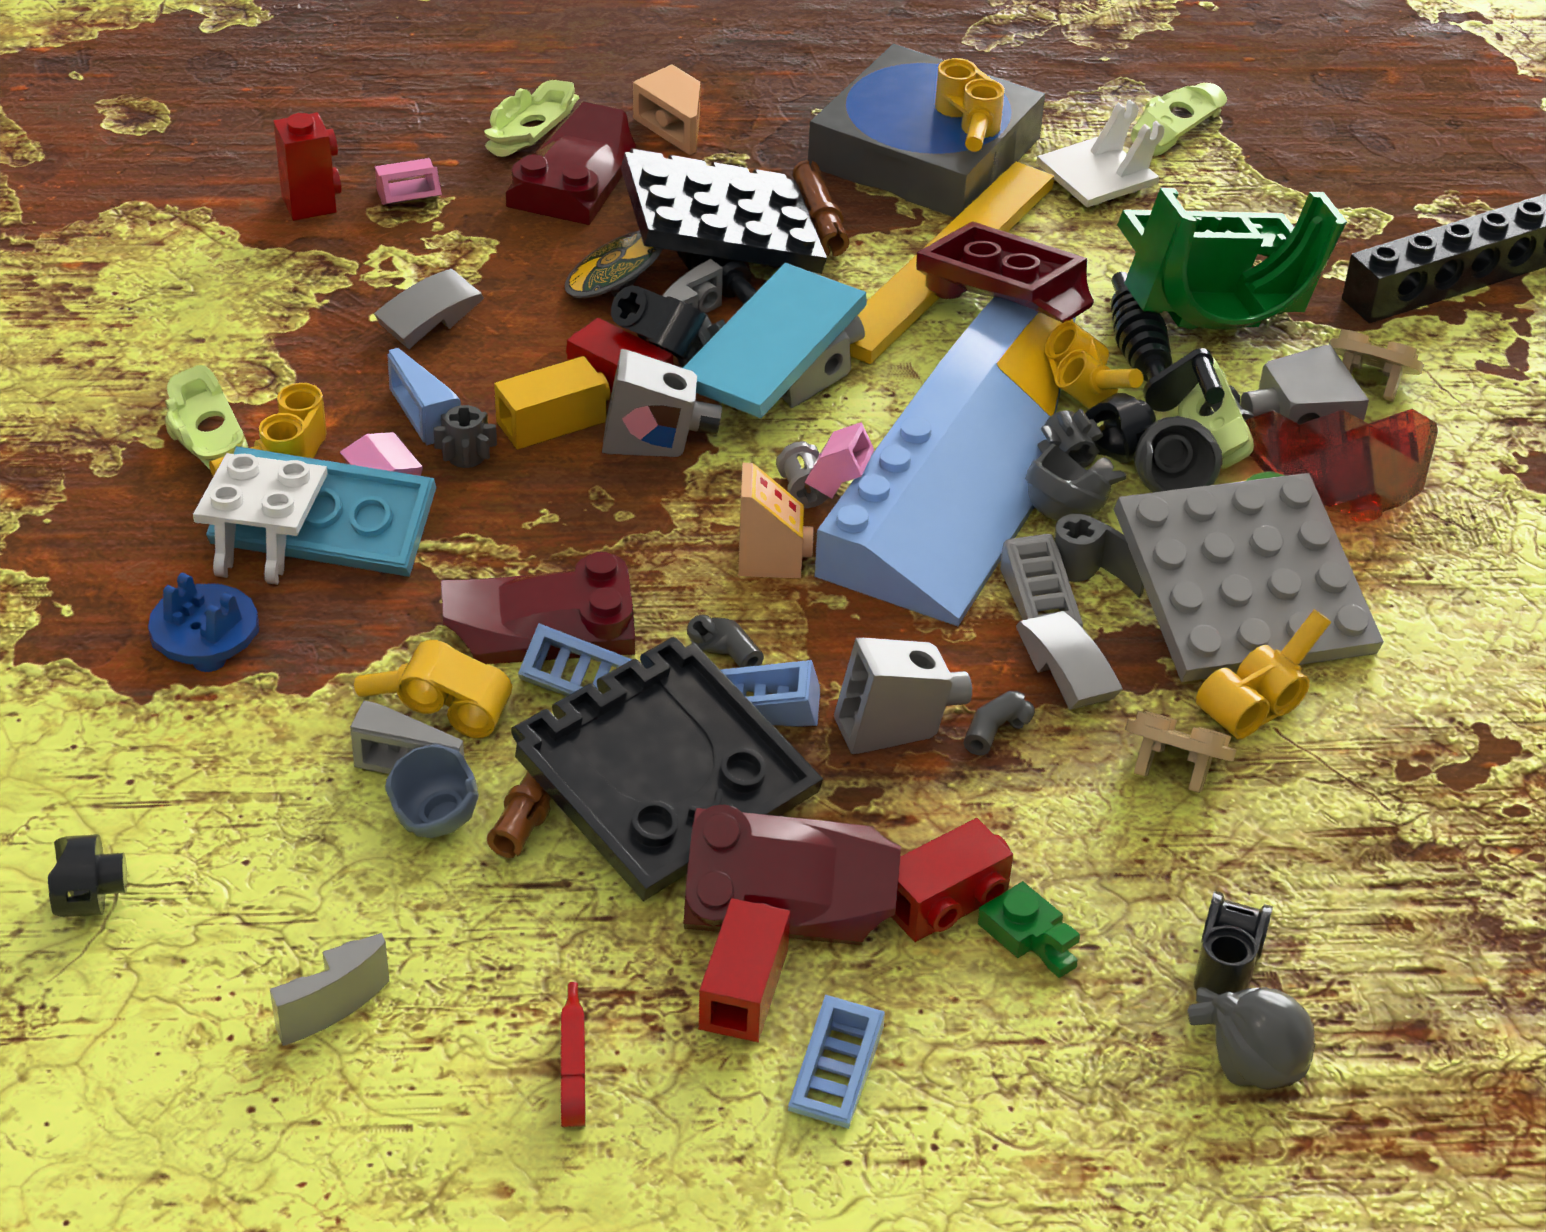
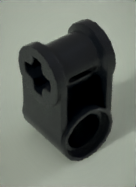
M633 285L625 287L618 292L611 306V316L616 324L637 333V336L684 360H686L707 316L699 309L670 296L664 297Z
M1214 891L1202 935V946L1194 978V988L1196 991L1198 988L1203 987L1221 995L1226 992L1236 993L1249 988L1256 960L1261 957L1273 906L1264 904L1261 909L1225 900L1223 893Z

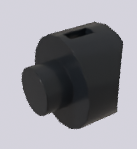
M1115 393L1085 413L1088 419H1094L1096 424L1104 421V424L1099 426L1103 437L1094 441L1100 451L1099 455L1108 456L1122 463H1129L1134 459L1140 437L1150 425L1156 422L1154 411L1150 405L1126 393Z
M100 835L66 836L54 842L57 863L48 875L49 899L54 915L59 917L103 915L106 894L127 892L125 853L104 854Z

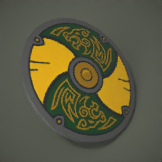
M640 231L620 236L597 248L580 261L568 275L565 281V290L573 298H590L609 291L616 297L623 288L635 284L639 274L645 271L658 258L663 249L644 246Z

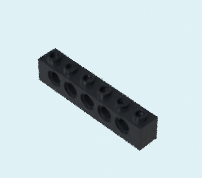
M1546 194L1352 253L1342 300L1370 324L1545 268Z

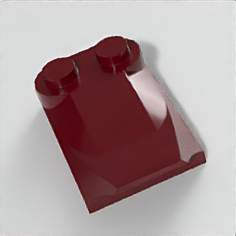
M584 101L579 104L554 129L534 155L525 156L513 165L512 184L506 191V207L590 225L623 176L621 165L624 153L629 152L631 148L636 149L625 111Z
M972 221L917 252L916 269L926 275V287L942 299H956L966 291L984 296L1005 298L1062 323L1080 315L1091 308L1094 303L1087 283L1086 257Z
M608 552L589 554L576 564L574 571L485 579L441 580L443 625L454 631L463 640L472 653L473 659L484 664L523 662L538 623L620 655H635L634 614L629 572L625 561L616 555ZM551 645L545 660H556L560 648ZM571 652L569 659L580 658L581 655Z
M725 804L713 805L707 809L696 808L685 889L684 929L720 932L730 900L733 898L790 910L789 939L862 945L864 939L875 927L895 915L901 846L882 836L873 826L744 813L736 807Z

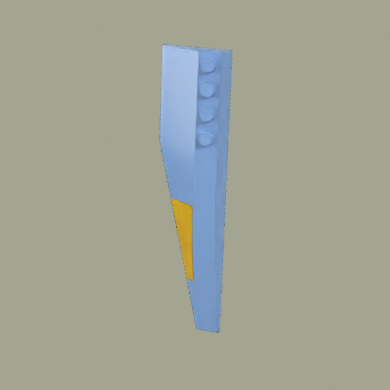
M994 297L939 362L878 445L862 476L852 481L817 529L815 577L955 626L960 625L1001 561L1003 543L1017 536L1035 508L1028 495V483L1025 477L1032 461L1037 460L1042 454L1037 446L1041 441L1046 440L1041 427L1045 425L1049 417L1055 414L1061 388L1055 383L1048 357L1045 354V345L1051 332L1062 322L1005 298Z

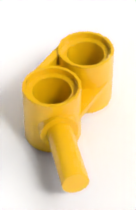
M961 58L944 60L938 66L935 108L943 115L962 117L961 127L967 134L965 146L969 151L977 152L982 148L984 138L993 137L1001 130L1004 87L999 82L992 80L979 70L974 63Z
M1066 321L1058 325L1046 341L1045 354L1048 357L1056 385L1088 409L1117 393L1118 389L1139 388L1143 383V374L1137 368L1111 370L1108 366H1105L1109 357L1108 348L1073 321Z
M309 383L290 384L278 393L279 413L265 418L260 423V439L255 440L254 446L250 448L314 458L327 434L323 395L321 390L315 385ZM224 457L209 462L213 477Z
M1313 609L1282 651L1274 650L1269 645H1262L1245 657L1236 674L1229 668H1221L1212 673L1199 688L1196 704L1236 739H1243L1274 718L1288 714L1301 703L1310 686V680L1301 672L1302 667L1299 664L1331 624V621L1319 611Z
M439 640L421 642L416 647L409 663L402 664L398 670L359 675L354 681V689L359 697L397 692L399 699L405 706L422 714H432L438 712L443 705L449 706L447 712L449 723L458 732L472 738H484L494 731L513 688L509 677L497 667L473 659Z

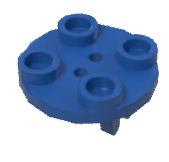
M180 573L177 578L178 588L170 585L165 586L163 599L159 601L150 613L148 625L150 642L155 650L162 653L168 659L185 664H193L197 670L202 672H212L222 668L226 659L247 648L253 638L259 633L258 612L250 597L237 588L222 584H194L193 578L185 573Z

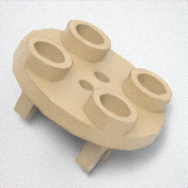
M1341 329L1339 338H1332L1329 344L1336 354L1343 357L1342 362L1351 375L1353 368L1361 369L1362 364L1383 369L1384 376L1389 377L1383 395L1384 400L1394 402L1403 373L1412 375L1422 374L1424 364L1417 360L1416 348L1396 342H1388L1386 349L1371 345L1372 343L1368 342L1369 336Z
M1138 711L1136 720L1128 718L1125 730L1143 736L1134 774L1144 777L1148 776L1155 752H1164L1166 744L1190 751L1187 760L1194 762L1195 766L1188 790L1200 793L1203 790L1213 757L1234 761L1237 750L1228 747L1231 739L1230 735L1203 727H1193L1191 735L1175 730L1176 719L1148 711Z

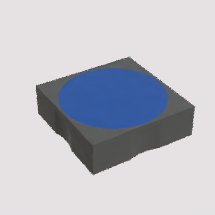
M892 44L810 121L809 165L811 167V163L814 161L823 172L860 185L888 191L911 203L956 218L1013 163L1018 162L1040 138L1045 93L986 74L1004 87L1001 130L993 137L984 138L982 148L977 152H972L965 146L967 134L961 127L962 117L946 116L939 113L935 108L938 66L944 60Z

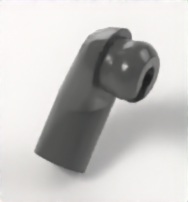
M702 614L695 616L688 623V637L703 652L730 655L739 667L759 666L764 660L762 651L734 620L711 618L708 615Z
M1007 691L979 707L964 738L963 744L965 748L975 755L987 754L991 749L999 727L1006 721L1016 729L1023 728L1024 723L1028 724L1035 714L1033 704L1024 699L1025 695L1023 693Z

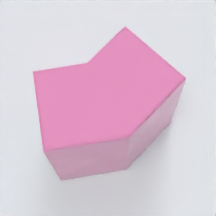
M430 158L375 166L377 192L383 205L442 195L437 167H433ZM425 175V178L388 183L391 180Z
M862 422L832 433L804 483L832 499L843 482L862 476L874 452L873 445Z
M394 432L366 434L340 451L345 462L350 465L421 476L423 469L422 465Z

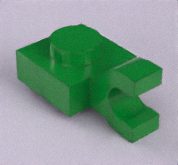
M1024 881L979 907L978 925L1017 958L1032 950L1058 978H1061L1077 967L1078 959L1068 949L1079 943L1080 934L1071 926L1063 923V914Z

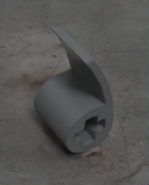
M1069 514L1058 520L1055 526L1054 541L1059 549L1069 581L1081 582L1088 580L1102 567L1119 578L1140 598L1144 591V585L1129 550L1128 543L1122 533L1095 518L1083 514Z

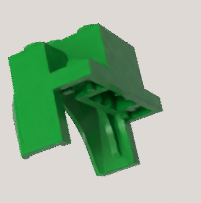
M1160 188L1152 210H1122L1117 226L1136 252L1124 282L1125 286L1143 311H1156L1158 313L1167 311L1178 327L1187 329L1202 327L1228 330L1242 327H1259L1262 321L1277 314L1305 312L1321 273L1347 223V220L1324 192H1309L1295 227L1283 213L1185 211L1177 200L1179 193L1175 188ZM1257 254L1268 257L1253 267Z

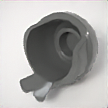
M1181 416L1166 417L1154 422L1142 434L1137 443L1134 463L1137 475L1144 486L1151 492L1209 486L1214 484L1220 473L1222 450L1211 431L1198 421Z
M1051 444L1037 460L1032 461L1025 480L1028 483V495L1033 506L1046 518L1058 521L1063 516L1069 514L1091 516L1094 512H1099L1107 502L1108 495L1111 492V485L1125 480L1126 473L1112 471L1114 466L1106 457L1098 459L1090 469L1086 470L1057 445Z
M1203 987L1197 989L1196 1001L1198 1003L1191 1004L1188 1008L1190 1025H1215L1218 1059L1225 1076L1231 1083L1237 1086H1257L1261 1089L1271 1090L1291 1086L1305 1077L1310 1068L1316 1045L1314 1025L1308 1012L1293 997L1278 989L1267 987L1248 988L1236 993L1226 992L1221 995Z

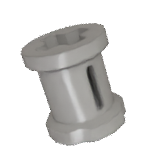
M800 441L794 442L783 449L782 453L776 458V467L783 478H787L789 482L787 492L801 502L804 508L816 507L825 502L829 497L811 486L809 487L812 492L810 494L807 493L804 482L820 453L815 445ZM798 456H801L804 461L803 469L797 459Z

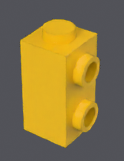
M585 356L494 383L496 422L516 449L606 422V401L610 399L609 384L602 372L597 373Z

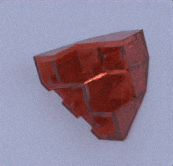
M1343 409L1302 424H1298L1274 410L1245 420L1254 442V449L1250 456L1264 472H1275L1285 476L1309 473L1325 510L1343 515H1351V519L1358 522L1376 520L1382 516V512L1400 507L1423 492L1438 434L1437 423L1414 409L1369 424Z

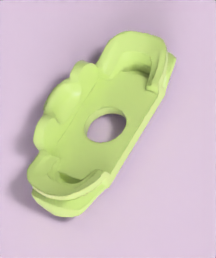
M549 80L542 83L532 95L528 90L520 88L516 91L515 96L504 99L491 113L490 124L492 127L484 130L485 136L490 139L485 144L487 150L496 156L504 157L536 143L571 113L572 108L579 99V96L574 94V84L567 81ZM530 121H544L542 124L534 127L523 126Z
M1211 83L1185 86L1161 97L1156 96L1146 104L1144 112L1132 128L1131 140L1132 142L1135 141L1139 130L1144 124L1151 128L1152 132L1153 122L1157 121L1164 127V136L1156 145L1153 156L1161 155L1174 146L1180 136L1210 116L1212 118L1219 116L1221 107L1227 102V97L1219 86ZM1174 107H1182L1187 109L1192 114V117L1180 118L1171 113V110Z
M1214 359L1213 366L1225 393L1221 407L1212 415H1199L1200 408L1206 400L1198 383L1178 405V413L1181 417L1198 421L1211 431L1222 450L1221 469H1224L1248 457L1254 449V442L1250 429L1228 385L1227 377Z
M196 365L170 378L167 385L169 399L165 400L168 408L165 424L167 432L173 440H178L187 450L197 456L208 469H210V461L224 457L226 453L233 454L236 446L248 448L244 433L234 416L214 373L208 367ZM219 416L225 419L223 424L213 431L204 432L198 430L199 424L209 417Z

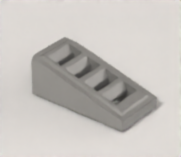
M1042 534L1006 540L1003 543L1000 570L1022 619L1028 620L1054 614L1038 615L1037 611L1059 608L1061 612L1067 613L1083 628V622L1053 536L1051 534Z
M364 700L350 726L354 767L390 774L397 760L414 748L432 744L455 749L464 757L463 740L378 703Z

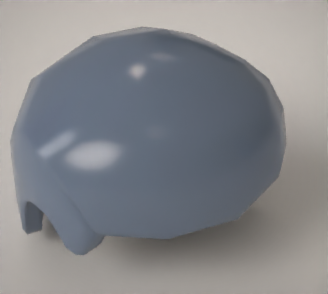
M439 744L414 748L397 760L386 779L385 785L387 795L400 824L408 832H413L416 836L425 838H436L454 833L472 818L479 797L476 779L463 755L455 749Z

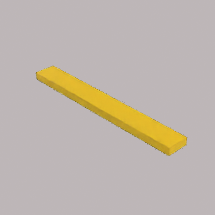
M1016 161L925 247L972 221L1008 232L1053 189L1054 175ZM917 254L867 300V305L858 314L864 327L865 337L850 344L851 357L872 364L939 299L934 292L926 287V275L916 269Z

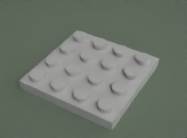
M1309 473L1121 496L1118 498L1114 507L1115 514L1181 682L1206 679L1221 668H1229L1236 674L1245 657L1262 645H1269L1274 650L1282 651L1313 609L1326 616L1331 621V624L1299 665L1377 654L1384 643Z

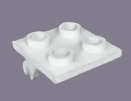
M1128 100L1126 111L1125 107L1120 103L1114 107L1112 115L1099 137L1037 156L1036 164L1045 172L1054 175V179L1086 207L1099 205L1102 202L1135 193L1158 184L1159 176L1149 169L1155 147L1164 136V127L1157 121H1154L1151 132V128L1144 124L1128 153H1125L1123 145L1130 124L1138 114V106L1131 100Z
M226 453L193 513L195 523L215 525L214 575L227 578V568L233 567L236 524L266 528L267 560L264 573L265 581L269 584L278 585V575H283L286 536L298 535L327 477V466L306 464L298 460L284 461L255 457L251 454Z

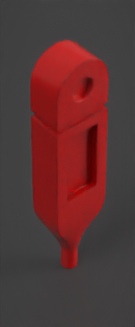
M577 982L568 983L567 1001L561 1012V1127H586L584 1010L578 998Z

